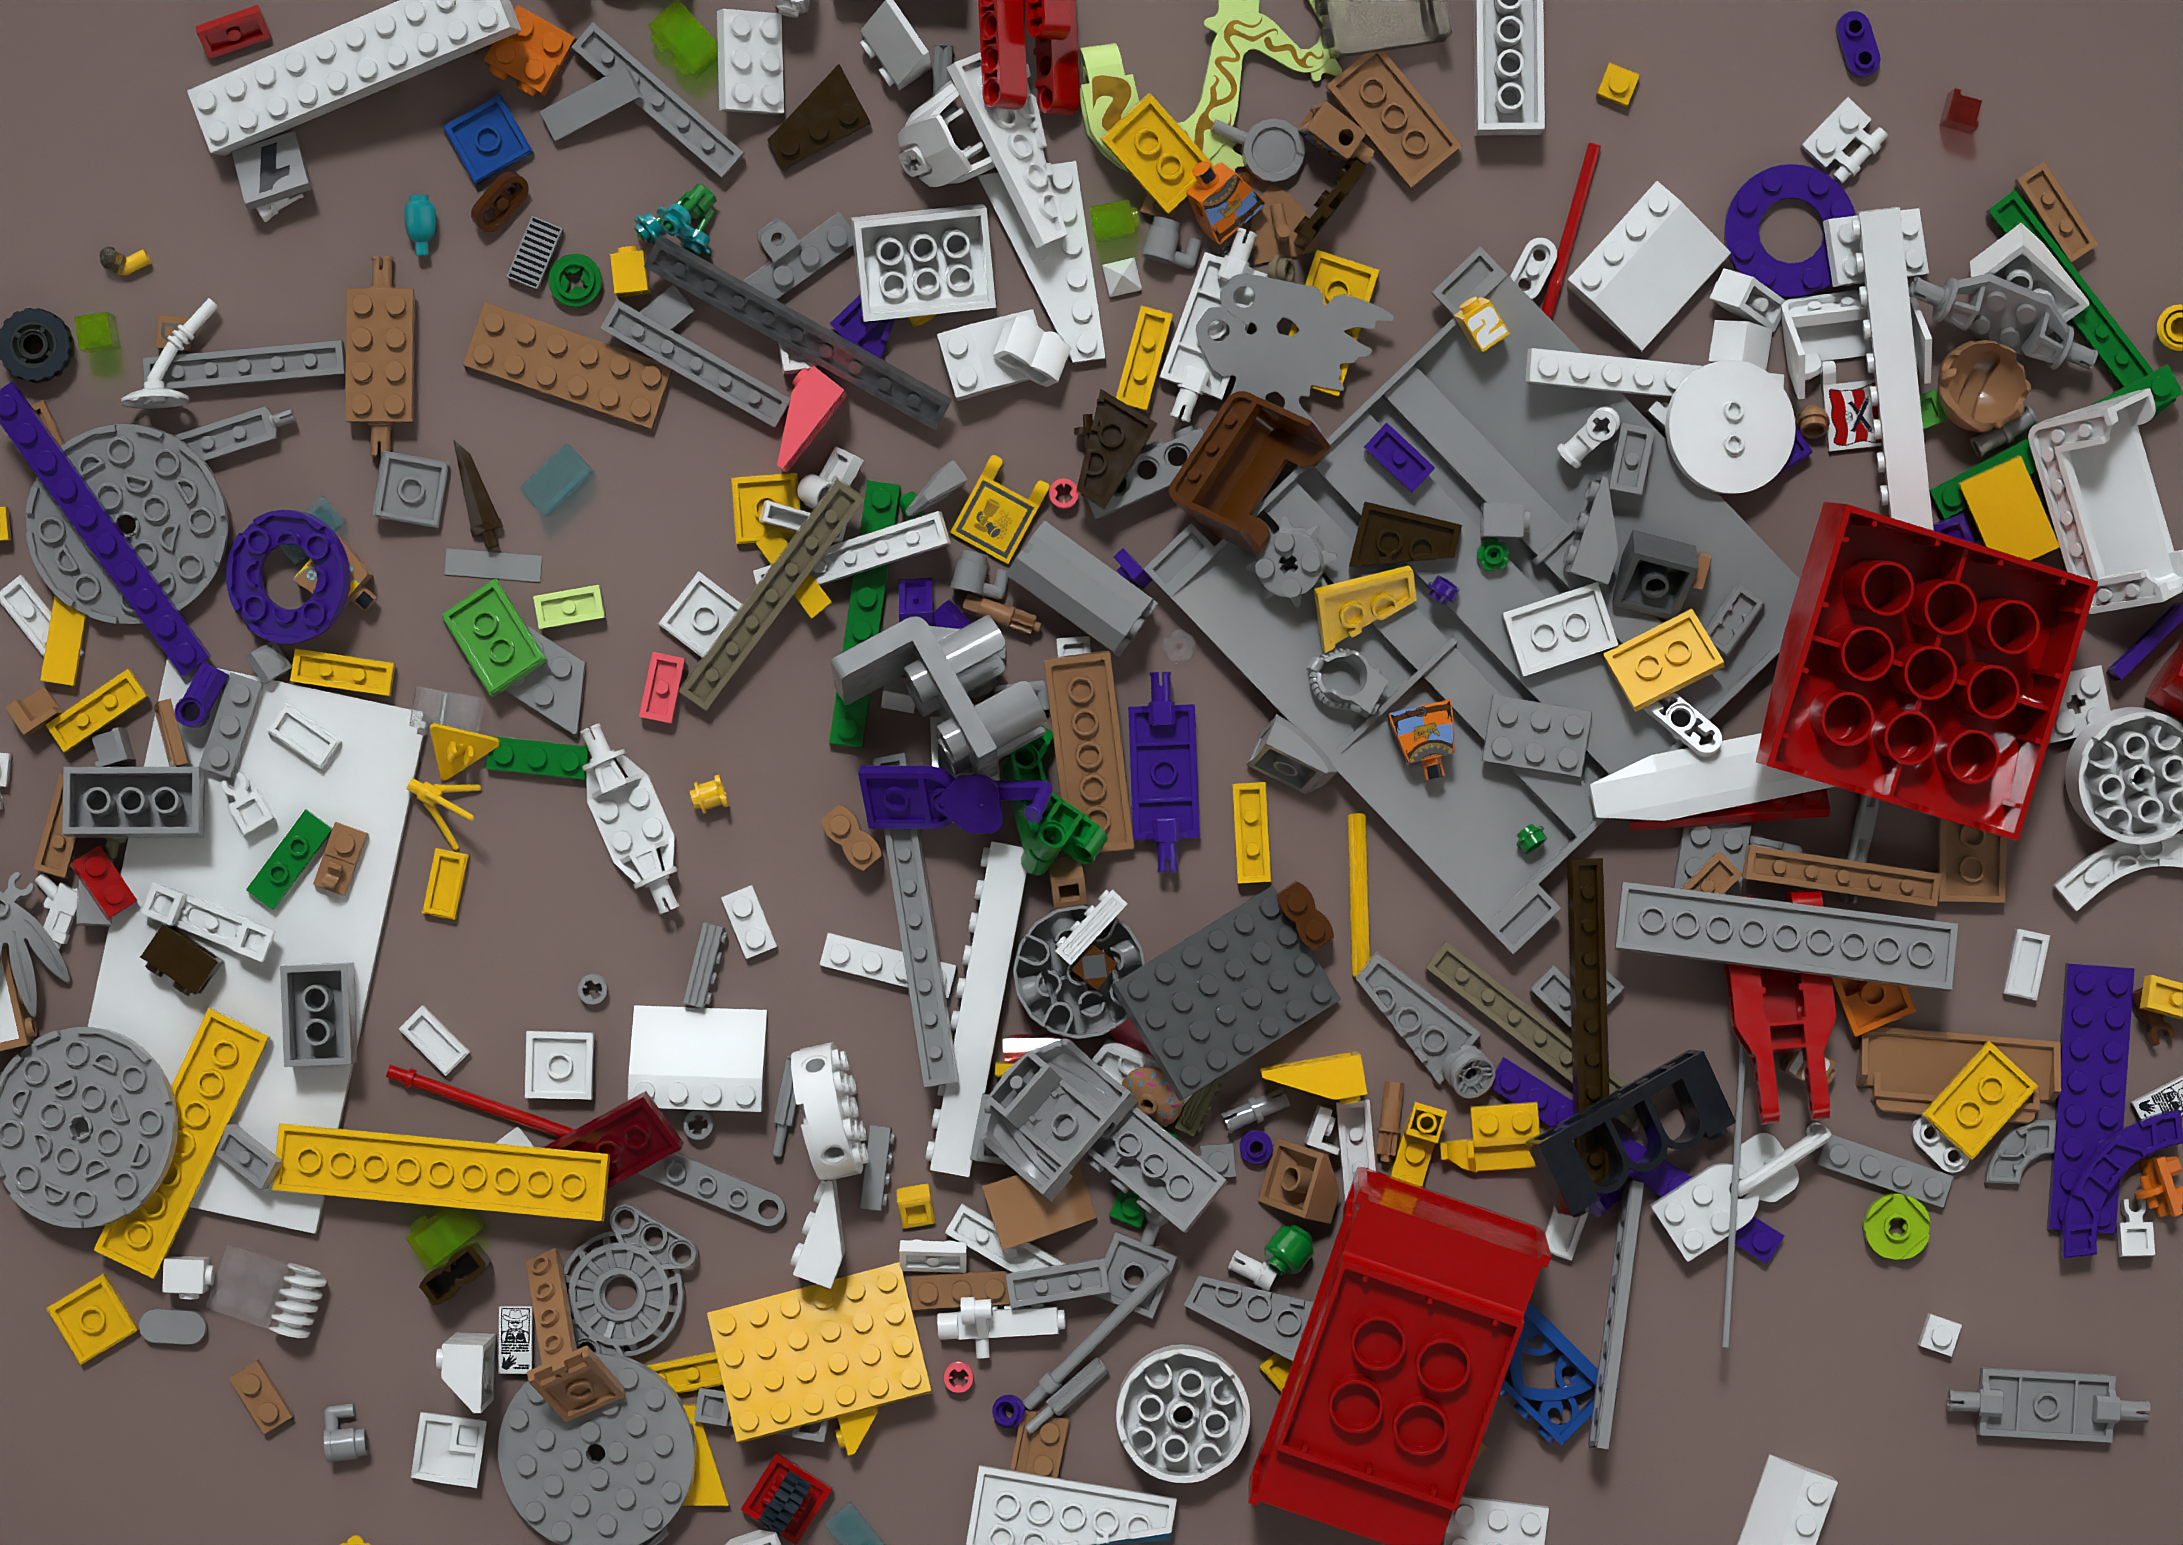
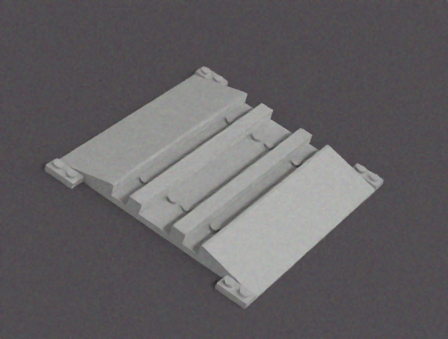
M1480 246L1431 294L1452 316L1461 310L1459 307L1462 303L1472 297H1482L1490 300L1510 334L1486 351L1480 352L1473 349L1456 319L1453 318L1326 439L1331 447L1317 466L1310 469L1297 467L1259 504L1253 513V516L1266 522L1270 528L1271 535L1279 530L1282 517L1288 516L1294 528L1302 527L1308 530L1316 524L1319 525L1321 528L1318 538L1323 543V549L1337 554V559L1326 564V570L1322 576L1327 585L1408 565L1412 568L1417 601L1384 620L1377 619L1362 628V633L1351 638L1348 636L1335 644L1336 648L1334 649L1343 648V650L1350 649V651L1359 652L1370 662V667L1379 668L1382 671V676L1389 680L1386 685L1389 689L1384 698L1380 696L1376 702L1379 704V707L1374 715L1370 714L1366 718L1348 708L1335 709L1334 706L1331 708L1328 704H1323L1322 700L1319 701L1317 695L1315 696L1313 694L1314 691L1310 688L1312 687L1309 685V674L1311 673L1306 668L1314 656L1320 658L1322 653L1325 654L1321 647L1314 587L1303 595L1301 607L1295 608L1290 598L1280 597L1276 594L1268 599L1263 598L1265 586L1260 582L1255 572L1246 570V565L1256 560V554L1224 539L1214 547L1192 523L1143 570L1283 716L1321 748L1337 772L1474 913L1507 950L1514 954L1561 909L1539 886V883L1607 819L1595 818L1589 784L1649 755L1678 750L1684 743L1644 709L1637 712L1633 710L1603 657V653L1615 647L1524 677L1521 675L1502 613L1596 583L1595 581L1566 572L1567 564L1563 563V558L1568 545L1574 544L1577 532L1574 531L1577 516L1580 512H1585L1588 500H1585L1584 496L1591 480L1595 481L1596 476H1604L1608 478L1609 484L1620 427L1611 438L1602 441L1595 449L1589 452L1581 460V466L1578 469L1570 465L1561 456L1557 446L1560 443H1567L1587 423L1591 414L1600 407H1611L1616 410L1620 416V426L1621 423L1651 429L1655 428L1620 392L1525 383L1528 349L1537 348L1582 353V351ZM1606 417L1603 420L1599 419L1600 422L1597 427L1600 430L1605 427L1608 428L1609 419ZM1386 422L1435 467L1412 493L1363 448ZM1655 429L1642 495L1610 490L1619 554L1609 584H1598L1618 646L1669 620L1612 605L1621 556L1632 530L1695 545L1697 554L1699 552L1711 554L1712 559L1703 590L1690 588L1679 615L1693 609L1705 628L1737 582L1766 601L1729 655L1726 656L1717 650L1724 661L1725 667L1675 692L1706 719L1710 720L1777 654L1779 655L1784 630L1800 578L1718 493L1696 485L1683 474L1670 453L1667 440ZM1364 502L1462 525L1454 558L1349 567ZM1522 503L1524 504V511L1530 512L1529 531H1524L1523 538L1521 539L1496 538L1500 543H1506L1509 548L1508 564L1501 570H1485L1481 566V561L1477 559L1479 546H1483L1484 541L1490 539L1480 538L1481 504ZM1491 552L1490 556L1495 558L1497 554L1496 552ZM1290 556L1288 559L1284 558L1287 561L1285 564L1288 568H1298L1294 564L1297 561L1294 556ZM1438 575L1446 578L1460 589L1455 597L1457 601L1455 603L1448 601L1446 605L1439 603L1429 595L1432 589H1430L1428 583L1434 582ZM1336 660L1323 665L1319 673L1322 674V682L1327 690L1334 689L1344 695H1354L1359 691L1360 674H1357L1350 664ZM1492 695L1592 711L1582 776L1575 777L1481 761ZM1451 699L1455 753L1441 756L1445 776L1425 780L1421 761L1411 764L1406 763L1387 714ZM1661 700L1657 701L1664 706V711L1661 713L1664 716L1668 708L1674 704L1673 701H1670L1667 706ZM1679 710L1671 715V721L1677 727H1685L1690 723V716L1685 711ZM1696 722L1692 731L1686 735L1691 737L1693 731L1696 733L1698 726L1701 724ZM1530 824H1533L1535 828L1543 826V833L1547 840L1539 848L1526 854L1522 848L1517 847L1516 843L1519 840L1517 834Z

